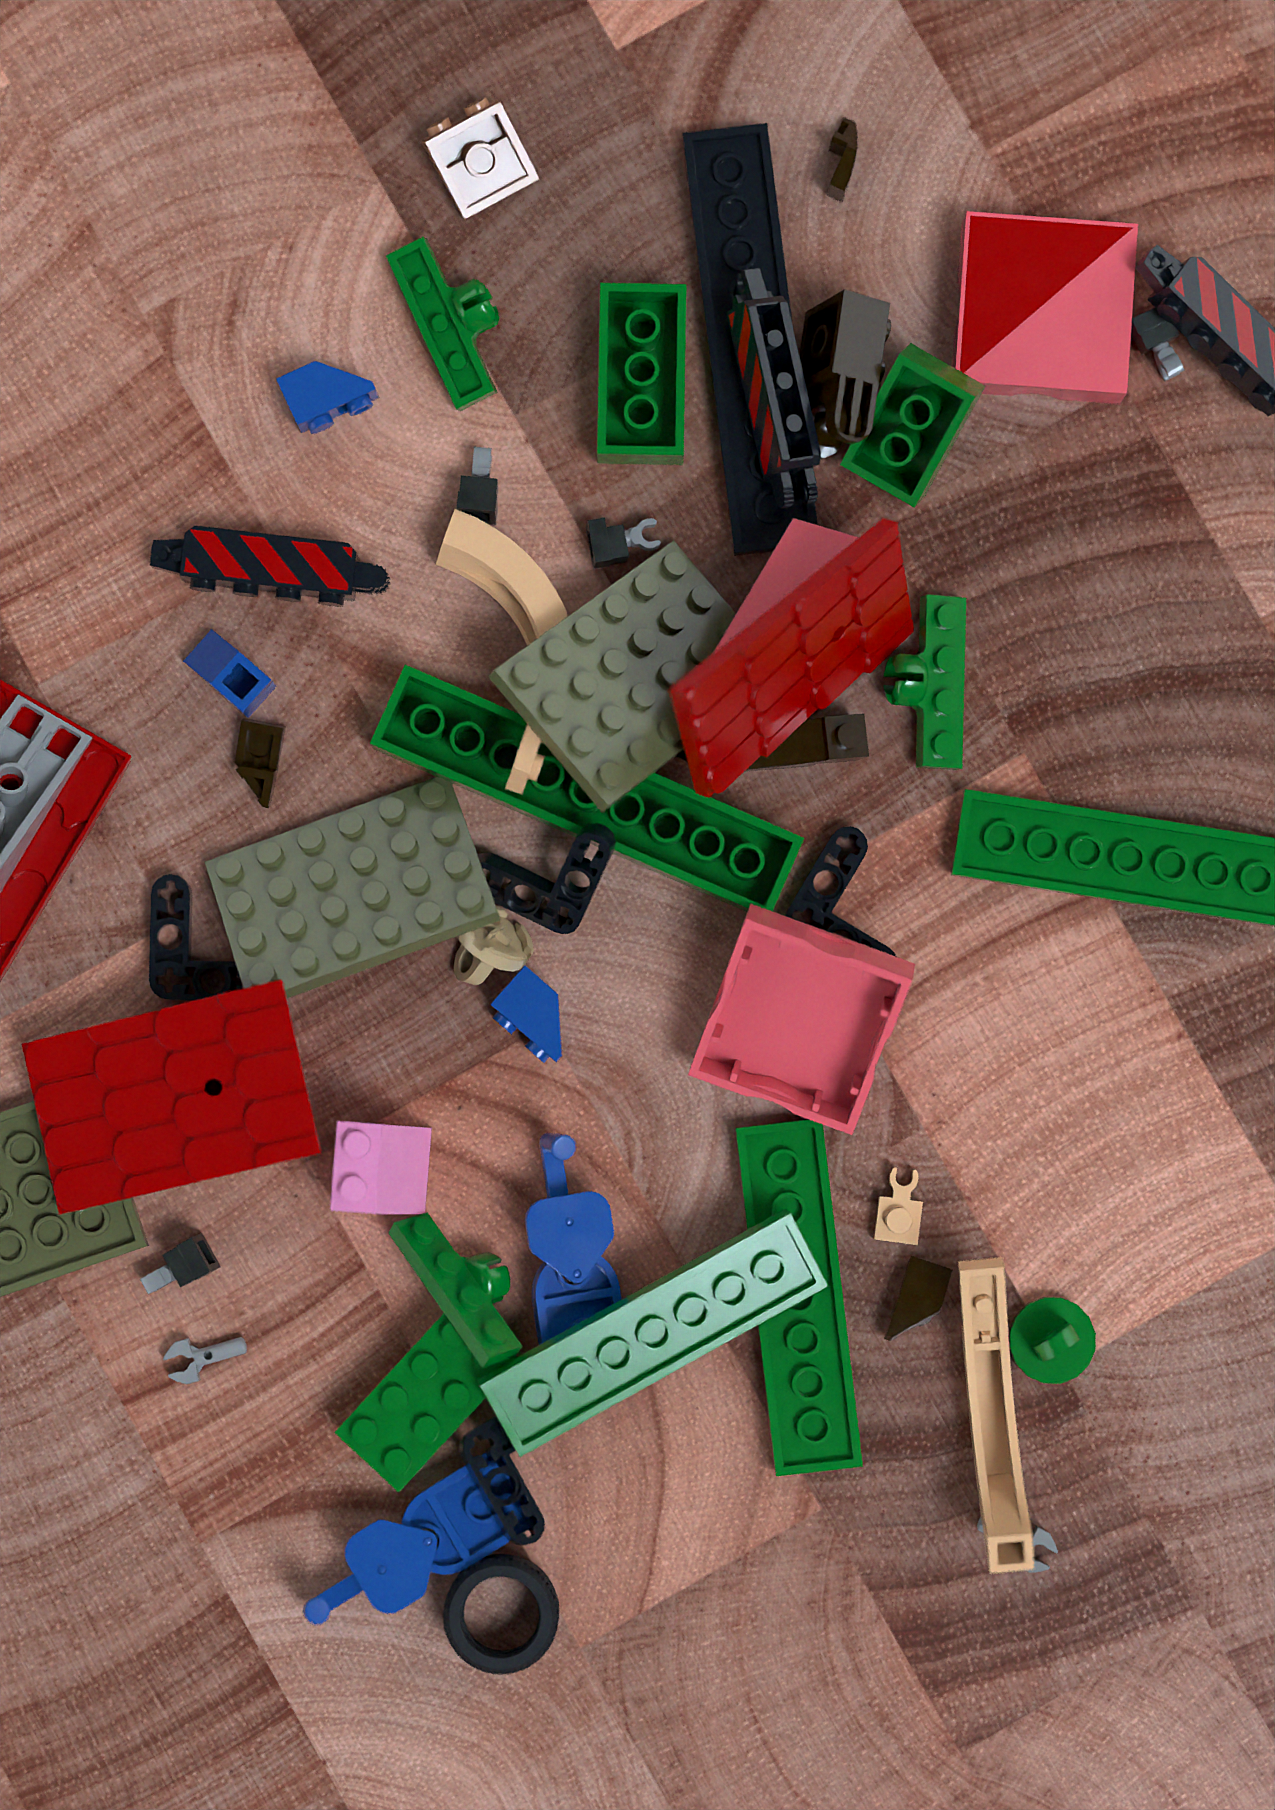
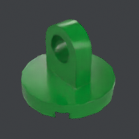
M1042 1297L1027 1303L1015 1315L1009 1331V1350L1014 1363L1028 1377L1046 1384H1062L1077 1378L1089 1366L1096 1350V1332L1090 1317L1077 1304L1061 1297Z

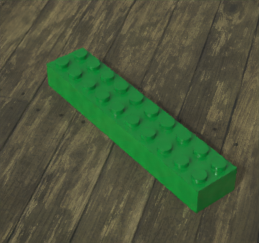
M406 664L404 665L371 739L370 745L374 750L433 776L447 780L456 786L573 837H577L580 830L587 824H602L609 828L615 836L616 845L613 854L748 912L750 904L773 912L804 841L803 837L714 798L696 794L695 790L656 773L650 775L604 812H601L549 748L541 742L537 754L545 757L537 780L528 779L522 794L505 789L527 722L520 714ZM591 840L590 844L598 847L599 842Z

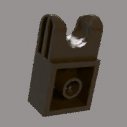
M846 289L805 312L799 357L820 446V460L836 453L841 447L842 442L855 444L868 437L873 427L878 386L883 379L886 368L885 361L882 359L884 345L891 331V320L888 319L890 303Z

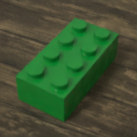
M600 283L597 464L683 465L687 284Z
M443 1313L334 1433L399 1493L486 1398L477 1379L518 1356L482 1368Z

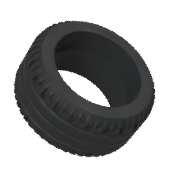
M510 1554L488 1555L461 1571L453 1581L443 1609L445 1633L456 1654L471 1667L485 1673L497 1675L519 1672L540 1660L553 1643L559 1622L557 1593L548 1576L533 1562ZM494 1577H508L523 1583L535 1596L539 1608V1621L534 1634L526 1643L510 1650H495L480 1644L470 1634L465 1623L464 1608L469 1594L478 1584Z

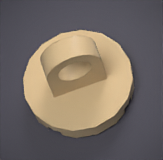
M496 905L501 918L500 921L457 936L462 945L458 949L454 960L455 977L459 981L479 985L488 977L494 967L499 970L512 972L522 969L534 951L532 939L525 927L518 921L513 925L506 919L509 915L505 912L506 910Z

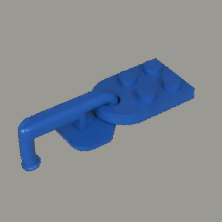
M545 1133L540 1138L539 1145L547 1198L534 1202L527 1210L525 1216L529 1250L543 1261L534 1276L531 1288L538 1345L622 1300L617 1275L612 1266L601 1257L614 1238L610 1205L605 1197L596 1192L585 1191L568 1194L563 1160L573 1156L576 1151V1144L572 1137L559 1133ZM564 1278L569 1282H573V1284L567 1283Z
M486 1452L481 1455L488 1465L479 1469L482 1476L491 1469L503 1466L500 1459L491 1463ZM466 1466L460 1467L417 1494L407 1505L401 1519V1524L377 1520L355 1533L348 1540L345 1547V1559L353 1573L307 1601L303 1606L304 1617L310 1623L320 1625L328 1619L330 1611L364 1591L372 1606L378 1611L388 1614L399 1612L425 1594L430 1572L445 1575L458 1573L509 1542L501 1531ZM497 1474L492 1479L490 1488L495 1497L507 1499L512 1494L513 1483L507 1475ZM521 1497L514 1504L501 1507L504 1515L512 1510L516 1515L518 1524L513 1527L516 1534L525 1533L529 1530L530 1525L533 1524L531 1517L522 1518L516 1509L517 1506L524 1505ZM424 1528H429V1529L434 1530L435 1533H436L437 1536H438V1545H437V1537H436V1535H435L434 1533L430 1532V1531H426V1530H422V1529H424Z

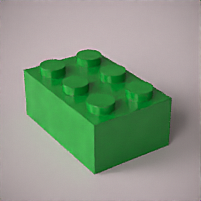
M910 343L899 353L877 394L873 427L870 434L865 439L850 445L840 465L915 508L926 496L986 386Z

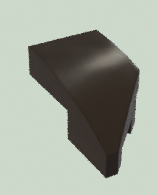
M843 117L837 132L835 131L829 146L830 152L842 157L830 181L827 196L843 202L847 192L858 148L856 123L846 117Z
M243 718L241 720L235 756V764L238 768L235 770L242 779H245L257 796V801L260 805L269 808L277 778L286 726Z
M911 1256L906 1267L897 1301L892 1309L884 1337L885 1340L891 1341L916 1326L920 1327L927 1324L933 1316L939 1314L951 1278L952 1269Z

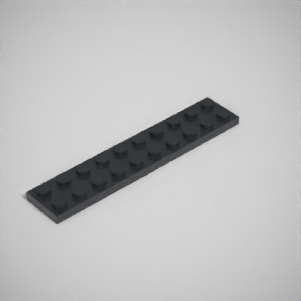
M762 123L682 134L734 556L774 551L793 518L818 525L815 503L807 505L802 503L798 495L799 491L797 490L794 475L790 476L792 490L794 491V502L791 507L780 509L778 504H776L770 479L763 480L726 314L727 311L733 308V297L737 295L734 277L743 270L760 268L766 291L770 290L773 297H784L788 303L792 321L768 124Z

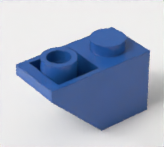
M313 361L276 378L301 434L308 430L311 434L322 432L334 424V418L347 412L350 416L361 414L373 406V400L379 398L372 381L317 361Z
M212 629L183 660L185 664L247 718L254 713L277 687L266 674Z
M525 965L491 1003L497 1010L492 1018L511 1035L517 1028L530 1040L525 1047L543 1063L549 1057L557 1063L562 1057L559 995Z

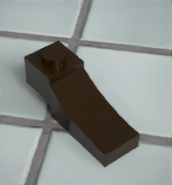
M864 714L824 716L822 718L806 720L768 757L760 756L745 772L810 767L816 764L858 761L869 757Z

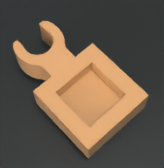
M893 1167L889 1172L892 1198L878 1197L873 1239L918 1245L923 1202L910 1200L911 1192L918 1183V1172L912 1170L909 1184L901 1186L896 1181L897 1168Z

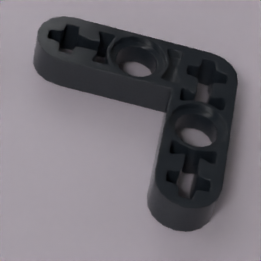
M590 823L584 826L575 838L555 883L496 854L486 852L478 854L482 868L491 872L490 880H487L496 904L553 932L569 934L577 929L585 916L614 852L616 840L611 830L602 824ZM591 840H596L599 842L592 861L584 858L590 847ZM571 871L584 873L588 877L590 885L587 887L574 885L569 879L568 873ZM504 879H510L506 889L501 888L505 881ZM518 885L528 886L534 891L536 899L533 901L522 900L516 894L515 887ZM545 897H547L550 900L548 901L546 908L544 909L540 906L544 901ZM562 906L569 909L567 918L559 914Z
M852 826L842 827L836 830L829 839L785 916L794 919L792 915L795 911L802 914L805 909H809L813 912L811 920L819 926H823L824 918L833 923L826 930L827 932L847 931L852 936L854 942L861 944L863 940L870 945L869 947L897 957L895 952L888 946L831 913L868 849L864 833ZM849 835H852L857 839L855 847L859 849L858 855L850 853L844 860L842 866L850 867L848 874L845 875L837 866L825 863L824 859L829 855L832 860H835L841 850V847L836 843L837 839L846 840ZM822 871H829L838 879L837 891L828 896L819 894L814 888V878Z
M173 874L163 875L152 886L149 953L150 988L160 998L195 1001L231 992L234 982L231 968H237L235 961H191L192 889L186 880ZM175 882V887L183 891V898H177L174 905L175 913L184 912L183 920L171 917L159 920L160 911L165 913L169 911L168 900L160 896L161 890H168L169 883ZM168 925L179 927L183 935L182 943L172 950L163 948L159 942L160 931ZM173 968L174 975L190 977L188 968H196L192 979L195 994H187L190 985L182 984L174 985L172 992L167 993L166 986L158 982L159 976H166L167 969ZM209 969H218L225 977L224 987L217 993H207L201 985L202 975ZM236 985L237 990L243 989V985Z
M494 1416L468 1431L462 1437L459 1443V1453L504 1536L515 1545H529L541 1538L545 1530V1521L509 1456L516 1450L498 1417ZM476 1436L479 1441L488 1440L491 1447L486 1450L487 1457L491 1463L500 1459L503 1466L491 1469L482 1476L479 1469L488 1465L481 1455L473 1457L470 1449L475 1446L473 1438ZM497 1474H505L512 1480L513 1491L507 1499H499L491 1491V1481ZM520 1497L524 1505L517 1506L516 1509L522 1518L531 1517L533 1520V1524L529 1527L531 1535L528 1537L525 1533H515L513 1527L518 1524V1519L513 1510L508 1511L505 1515L501 1510V1507L514 1504Z

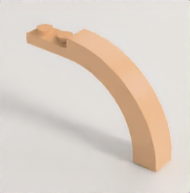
M454 509L435 565L467 578L488 592L511 616L527 646L568 617L566 608L556 589L543 570L522 548L496 528L474 516ZM528 723L505 789L522 794L528 779L537 780L545 757L537 754L540 742L543 743V741Z
M1002 1257L958 1261L966 1389L979 1505L990 1573L1032 1570L1034 1569L1033 1538L1024 1489L1014 1409L1004 1263Z

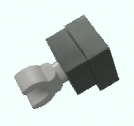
M1156 308L1132 318L1131 342L1135 341L1141 355L1153 350L1154 358L1163 380L1167 381L1184 371L1181 360L1174 349L1168 344L1169 341L1175 339L1180 334L1178 329L1172 323L1165 321L1159 315Z
M474 447L472 476L461 475L457 510L474 516L487 524L496 525L498 479L490 478L492 448Z
M605 517L588 520L586 531L593 569L627 562L629 558L628 547H640L645 551H653L659 548L661 543L659 540L649 542L642 536V531L646 528L655 527L657 521L647 518L642 520L637 527L624 530L623 524L606 527Z
M203 1233L187 1239L177 1245L176 1248L163 1254L167 1265L140 1280L147 1293L150 1294L174 1280L177 1281L180 1287H183L194 1280L210 1274L221 1266Z

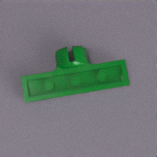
M421 237L386 255L456 410L462 411L498 393L476 345V339L479 334L495 327L499 322L498 309L496 306L492 307L490 303L492 296L487 287L476 279H472L458 287H450L425 237Z
M921 596L919 649L917 654H896L888 659L883 677L904 679V681H895V686L883 685L886 699L892 705L911 706L916 710V768L962 769L966 598Z
M428 1212L394 1222L388 1234L481 1367L484 1368L515 1357L522 1345L493 1305L503 1300V1295L508 1293L511 1284L507 1266L502 1265L493 1269L488 1267L501 1263L502 1259L489 1252L471 1257L460 1256L455 1252Z

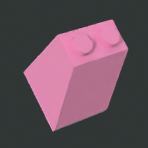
M337 1121L330 1210L374 1214L420 1215L425 1213L432 1128Z

